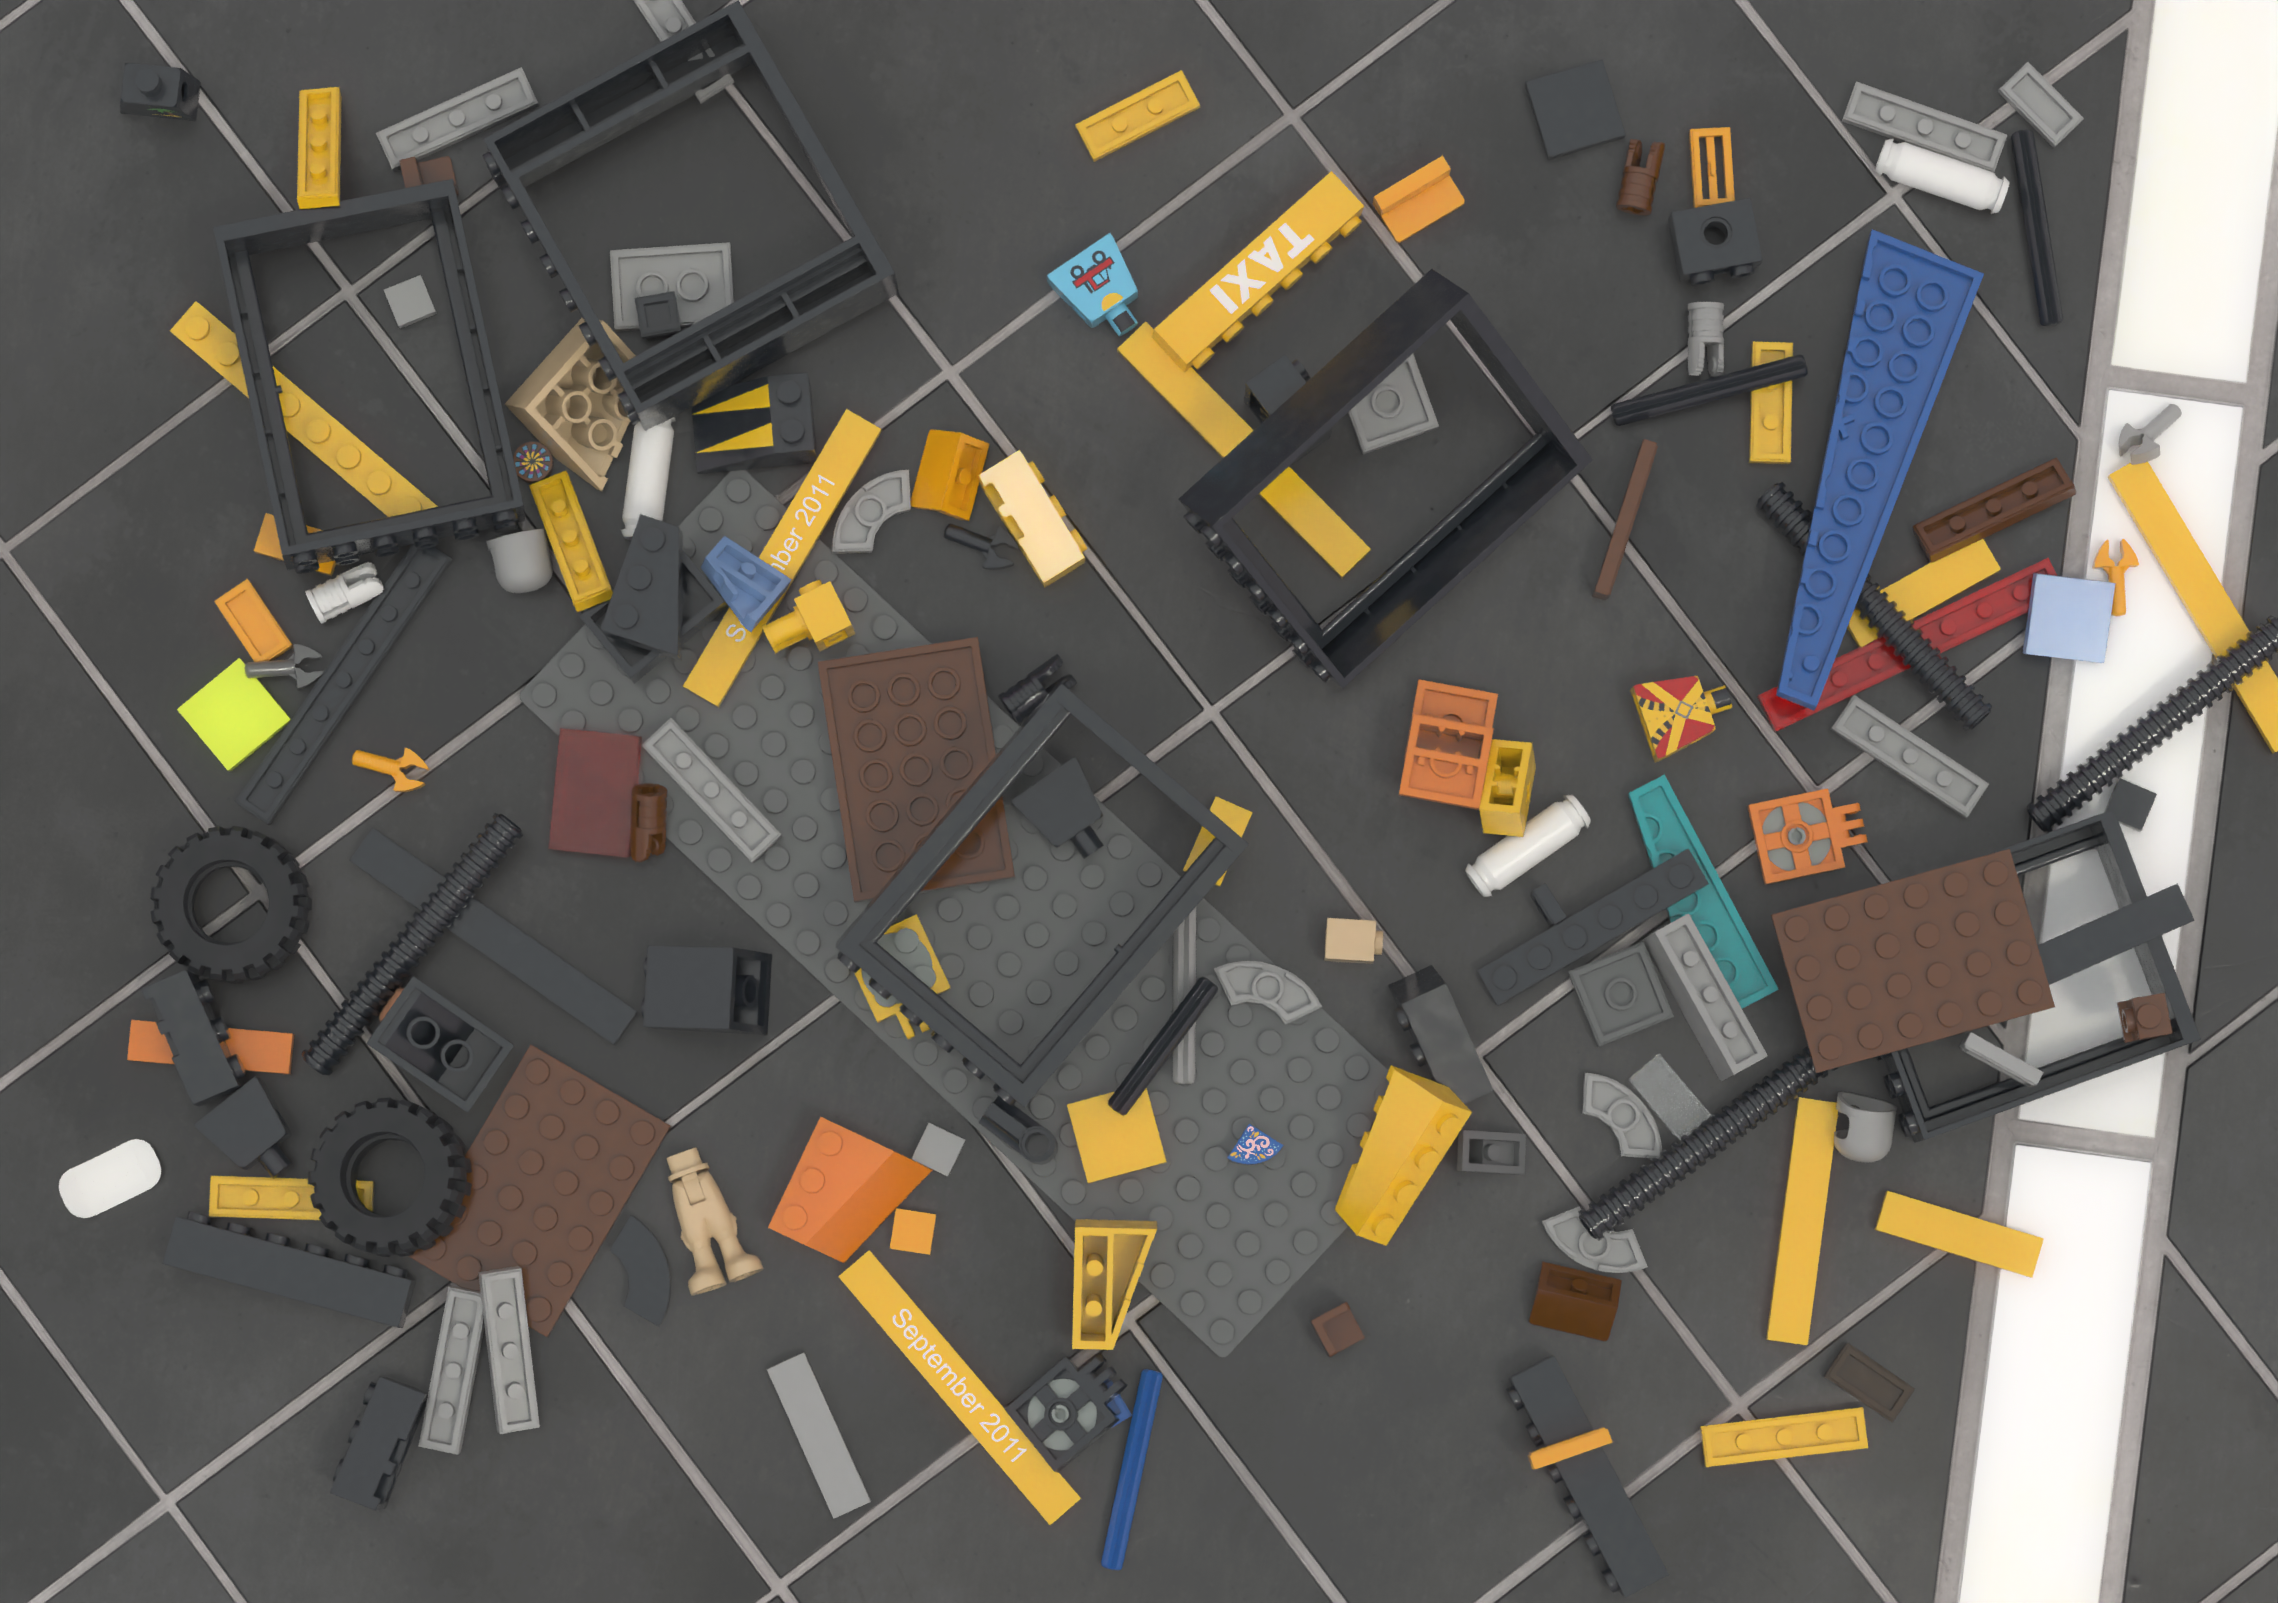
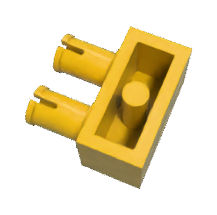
M821 580L811 582L798 590L801 596L794 599L796 606L793 608L795 611L771 623L762 625L775 654L807 637L809 641L814 640L819 652L855 635L853 626L831 582L822 584Z

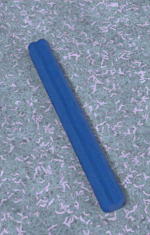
M1144 1369L1140 1376L1101 1565L1107 1569L1121 1570L1123 1567L1163 1378L1161 1372Z

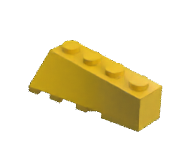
M1390 1065L1386 1076L1389 1085L1385 1095L1378 1096L1373 1109L1377 1115L1371 1131H1365L1360 1142L1363 1151L1359 1162L1352 1164L1334 1209L1357 1236L1387 1246L1472 1114V1111L1449 1087Z

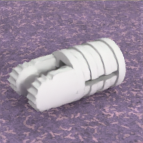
M372 562L354 567L337 575L334 579L327 580L326 583L319 584L315 588L305 591L321 624L383 593L384 586L381 580L376 577L377 570Z

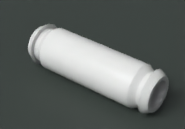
M1894 138L1885 140L1875 167V171L1879 176L1884 173L1892 181L1977 210L1990 209V214L2000 211L2010 183L2005 176L1999 179L1994 172L1906 142L1893 143Z
M674 417L647 431L643 429L640 422L634 426L622 515L625 529H621V532L625 539H632L640 514L663 521L674 437L671 422L676 421Z
M1565 795L1563 802H1554L1527 821L1524 837L1506 836L1479 855L1474 865L1471 866L1468 863L1465 872L1483 897L1492 896L1491 892L1493 890L1503 889L1579 835L1582 827L1588 829L1591 819L1573 795Z

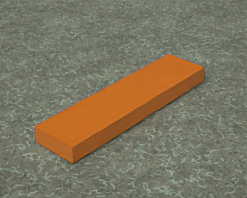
M131 1020L127 1060L175 1065L165 1034L161 1035L156 1022ZM228 1028L231 1039L225 1042L231 1056L238 1054L245 1071L291 1075L295 1034Z

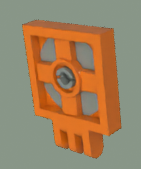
M1828 788L1747 806L1764 885L1844 869L1845 863L1841 848L1868 843L1866 834H1859L1850 837L1849 830L1864 827L1863 819L1847 821L1845 816L1846 814H1855L1861 811L1860 804L1854 803L1832 808Z

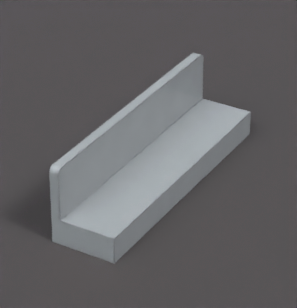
M1689 913L1643 939L1650 956L1720 1081L1735 1075L1768 1056Z

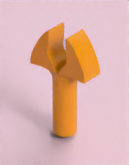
M2108 539L2099 548L2092 569L2102 568L2108 574V582L2115 583L2111 615L2116 617L2126 614L2124 573L2129 567H2137L2139 565L2135 552L2125 539L2120 541L2122 557L2117 566L2109 558Z
M405 748L404 756L397 760L361 750H356L352 756V764L354 766L391 775L396 781L393 789L395 792H408L425 786L423 782L407 779L406 775L401 772V769L417 766L421 769L430 770L427 764L408 748Z

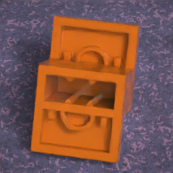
M1418 680L1398 795L1479 810L1494 730L1492 726L1498 694Z

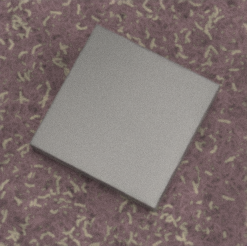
M1413 354L1348 412L1362 454L1439 428Z

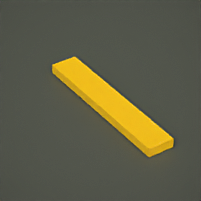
M1800 1097L1797 1099L1766 1340L1808 1345L1834 1148V1132H1836L1838 1118L1836 1102Z

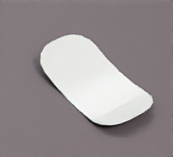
M140 1139L130 1140L65 1172L59 1181L60 1195L70 1213L81 1218L93 1217L151 1189L158 1183L161 1177V1166L149 1143Z

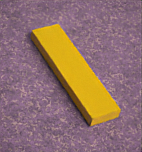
M330 87L299 91L297 180L299 210L340 206V88Z
M565 470L529 485L576 611L580 612L610 600L613 590L567 471Z
M1981 539L1946 557L1925 565L1882 589L1880 592H1886L1889 595L1887 600L1890 603L1892 601L1897 603L1896 609L1898 612L1903 610L1906 613L1904 618L1908 621L1919 617L1994 575L2001 568L1984 539ZM1857 609L1853 611L1847 628L1857 646L1863 647L1878 639L1876 636L1878 631L1876 628L1870 629L1868 627L1869 621L1867 619L1862 620L1859 617L1861 612Z
M211 1176L210 1217L320 1220L321 1212L312 1205L310 1195L315 1192L314 1186L308 1184V1179ZM356 1180V1189L361 1203L373 1212L375 1181Z
M1890 1191L1885 1193L1875 1227L1876 1231L2029 1278H2033L2044 1240L2034 1235Z
M1863 1407L1700 1426L1705 1467L1868 1448Z

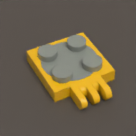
M917 914L890 926L877 943L935 993L939 995L951 989ZM860 968L855 973V976L877 1023L896 1015L907 1039L914 1037V1029L908 1022L910 1020L900 1012L901 1009L899 1007L902 1003L893 995L886 1000L869 986L868 981L871 977ZM925 1022L919 1025L922 1033L930 1029Z

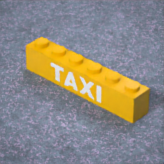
M1331 171L1154 329L1152 338L1184 373L1191 366H1194L1196 369L1201 368L1215 354L1212 348L1223 339L1226 343L1230 342L1243 330L1244 326L1241 322L1247 316L1253 313L1257 317L1273 303L1274 300L1271 298V295L1281 286L1285 290L1292 287L1303 276V273L1300 271L1303 266L1310 260L1315 264L1321 261L1332 250L1333 247L1329 244L1340 233L1344 238L1349 236L1362 223L1359 216L1362 214L1364 205Z

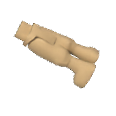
M692 1148L666 1158L672 1174L668 1177V1180L672 1183L674 1204L682 1230L681 1240H683L689 1251L692 1252L695 1261L696 1271L688 1281L691 1296L712 1291L727 1284L711 1248V1238L713 1237L720 1246L729 1282H736L762 1271L764 1268L758 1256L747 1254L740 1245L736 1236L737 1218L730 1212L716 1181L708 1171V1163H702L697 1148Z

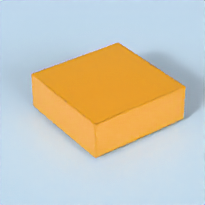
M896 1208L890 1249L930 1255L936 1214Z

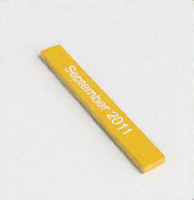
M848 409L845 410L759 556L761 560L792 579L787 590L752 632L745 629L729 607L684 683L683 687L716 707H720L763 634L762 625L770 622L882 432L881 428Z
M870 1250L838 1276L1049 1525L1081 1499L1060 1473L1053 1471L1005 1411V1408Z

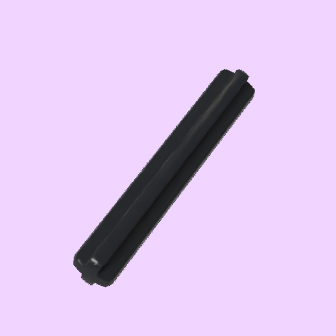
M1203 976L1198 979L1108 1100L1109 1107L1123 1116L1129 1112L1218 992L1217 985Z

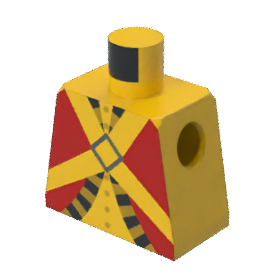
M1698 676L1638 684L1630 690L1655 763L1713 733L1716 728L1712 715L1732 708L1731 699L1725 685L1703 692Z

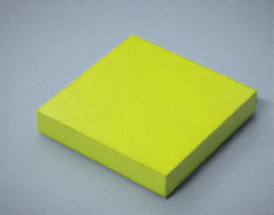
M240 658L177 709L229 772L291 721V718L257 678H247L245 674L246 664Z

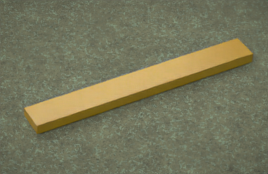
M1145 321L1117 348V352L1224 458L1254 430L1192 367L1184 373L1152 338L1154 329ZM1290 467L1285 469L1259 493L1267 504L1341 578L1371 551L1365 542Z
M2148 462L2135 465L2129 463L2108 476L2109 481L2215 658L2220 654L2223 656L2227 655L2226 650L2229 647L2236 648V642L2239 639L2245 641L2247 639L2246 634L2250 631ZM2265 660L2262 662L2263 667L2257 670L2254 668L2251 677L2244 676L2242 684L2239 686L2234 684L2232 687L2273 754L2278 751V678Z

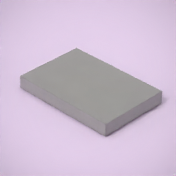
M730 242L610 250L614 328L616 332L640 330L635 298L674 291L681 327H690L734 303Z

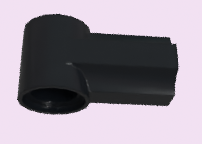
M1000 1096L991 1103L979 1121V1124L1031 1163L1046 1164L1057 1153L1058 1143L1056 1137L1015 1105H1009ZM1037 1134H1043L1049 1140L1048 1151L1042 1156H1032L1027 1148L1030 1138Z

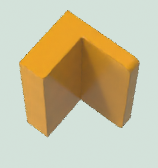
M1443 155L1374 196L1373 206L1397 243H1401L1464 205L1465 200L1450 177L1451 168Z
M931 429L927 436L910 501L911 507L937 511L958 520L969 521L980 482L978 475L983 471L989 443L961 432Z

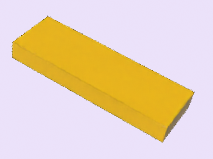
M1181 70L1075 124V128L1093 162L1199 109L1200 104Z
M1752 342L1751 367L1793 356V343ZM1792 380L1751 391L1749 463L1790 464Z

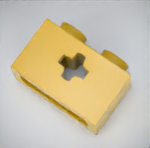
M1492 739L1479 808L1483 833L1524 837L1536 770L1532 743Z

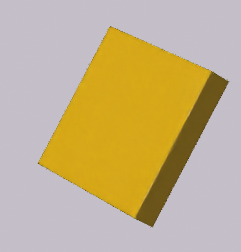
M1147 1088L1124 1116L1108 1105V1100L1114 1092L1067 1104L1088 1184L1166 1163Z

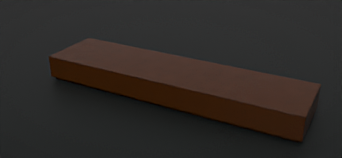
M1643 439L1592 597L1606 600L1611 595L1658 446L1655 442Z
M2056 457L1913 525V533L1930 562L1933 563L2076 495V488Z

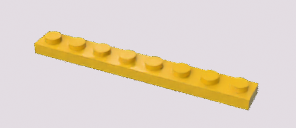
M195 301L170 332L249 398L235 333ZM273 366L277 386L281 385L282 388L279 398L288 433L387 517L438 507Z

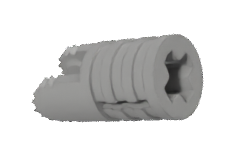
M1694 302L1688 304V375L1699 376L1703 371L1705 346H1707L1709 374L1716 377L1724 373L1723 303Z

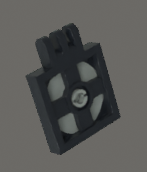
M1102 1354L1096 1356L1081 1370H1079L1070 1357H1064L1005 1408V1411L1054 1472L1059 1473L1120 1420L1108 1406V1403L1118 1396L1127 1387V1384L1123 1379H1120L1109 1388L1106 1384L1117 1375V1372L1111 1366L1100 1375L1096 1373L1107 1362V1359Z

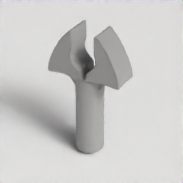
M2170 404L2143 429H2135L2126 423L2119 437V456L2121 457L2131 446L2141 445L2130 454L2131 465L2145 463L2161 455L2160 445L2155 443L2154 440L2181 417V409L2175 404Z

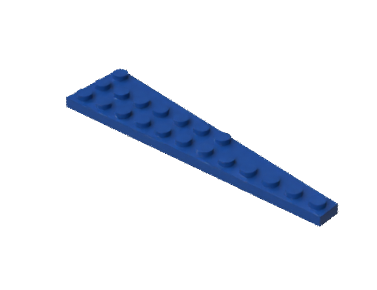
M1873 229L1868 238L1776 696L1811 710H1815L1984 276V273Z

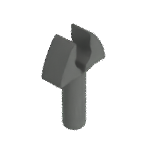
M294 644L292 646L293 655L289 659L247 662L245 674L247 678L290 676L296 681V690H299L316 681L324 671L306 673L301 668H296L295 666H298L305 659L319 660L322 658V655L309 647Z

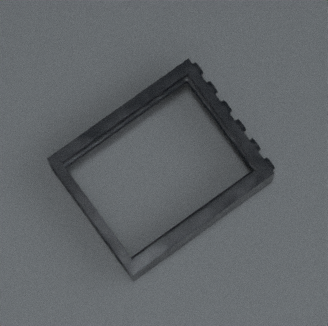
M2114 809L1997 851L2010 849L2017 876L2096 848L2119 909L2147 897ZM2162 935L2136 946L2134 949L2151 994L2165 993L2172 1034L2124 1043L2123 1037L2037 1068L2044 1073L2035 1086L2027 1087L2009 1078L1929 1107L1908 1048L1875 1057L1876 1060L1883 1059L1888 1071V1075L1883 1076L1888 1094L1891 1099L1898 1098L1903 1113L1897 1116L1905 1137L1912 1136L1914 1143L1920 1142L2201 1040Z

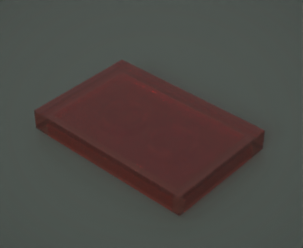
M560 728L549 849L631 857V788L638 785L642 736Z

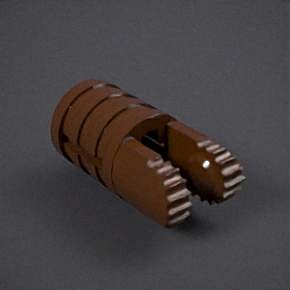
M1630 139L1616 208L1626 213L1646 216L1652 212L1651 205L1653 204V195L1656 191V182L1659 179L1665 143L1655 141L1652 143L1646 168L1639 167L1643 151L1641 140Z
M644 783L631 788L630 853L635 863L649 859L650 853L657 856L664 853L667 788L659 784Z

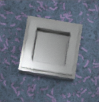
M421 275L384 289L400 329L437 314Z
M928 1123L912 1160L949 1177L966 1140Z

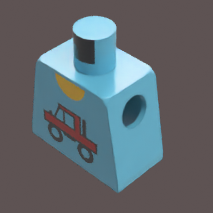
M1111 233L1047 275V282L1050 287L1089 327L1094 328L1107 319L1120 337L1138 324V321L1127 307L1128 304L1138 298V290Z

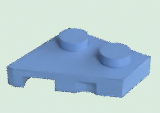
M726 536L705 557L701 566L703 572L745 629L750 632L785 593L792 580Z

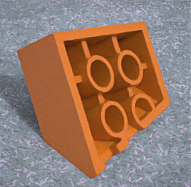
M820 1116L768 1228L845 1263L933 1170Z

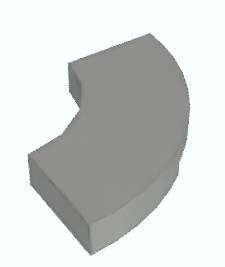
M899 470L881 475L862 486L850 498L836 522L831 554L872 553L875 534L880 526L892 516L911 510L909 470Z
M1239 961L1214 968L1215 974L1231 1006L1246 1002L1262 1004L1276 1012L1285 1025L1322 1008L1316 995L1301 979L1278 966L1259 961Z
M1584 1073L1582 1114L1596 1117L1611 1128L1618 1140L1620 1157L1651 1159L1656 1157L1659 1159L1661 1157L1660 1152L1662 1151L1660 1134L1652 1114L1643 1102L1630 1089L1613 1079L1598 1074Z
M1580 1206L1541 1221L1554 1244L1569 1258L1585 1267L1609 1273H1626L1648 1267L1633 1229L1620 1232L1613 1231L1611 1233L1606 1231L1603 1233L1604 1238L1598 1241L1588 1233L1578 1217V1211L1581 1210Z

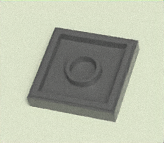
M1644 941L1568 971L1597 1047L1674 1017Z

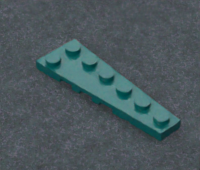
M1665 774L1628 793L1652 869L1689 849L1709 885L1666 909L1670 923L1689 913L1742 1009L1779 990Z

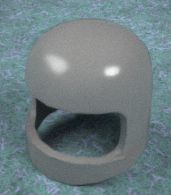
M533 529L509 535H499L486 540L488 551H491L497 581L507 592H532L544 587L550 581L553 573V564L545 529Z
M1844 1091L1838 1092L1836 1110L1848 1116L1849 1129L1834 1132V1144L1837 1151L1845 1158L1857 1162L1869 1163L1883 1159L1891 1148L1897 1107L1883 1100Z

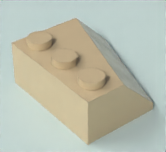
M581 318L508 399L505 405L539 442L548 448L555 459L597 490L602 491L608 479L605 475L613 458H618L623 447L621 440L630 420L617 396L623 389L617 378L609 381L602 370L598 359L604 357L597 344L591 347L588 345L578 326L584 323L583 318ZM599 320L622 362L624 363L635 357L636 355L603 320Z

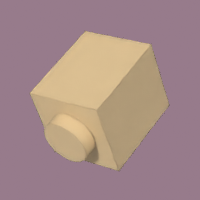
M1327 918L1324 961L1373 964L1374 955H1382L1383 931L1376 930V921Z

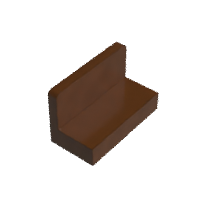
M1542 1262L1529 1323L1607 1341L1618 1309L1622 1280Z

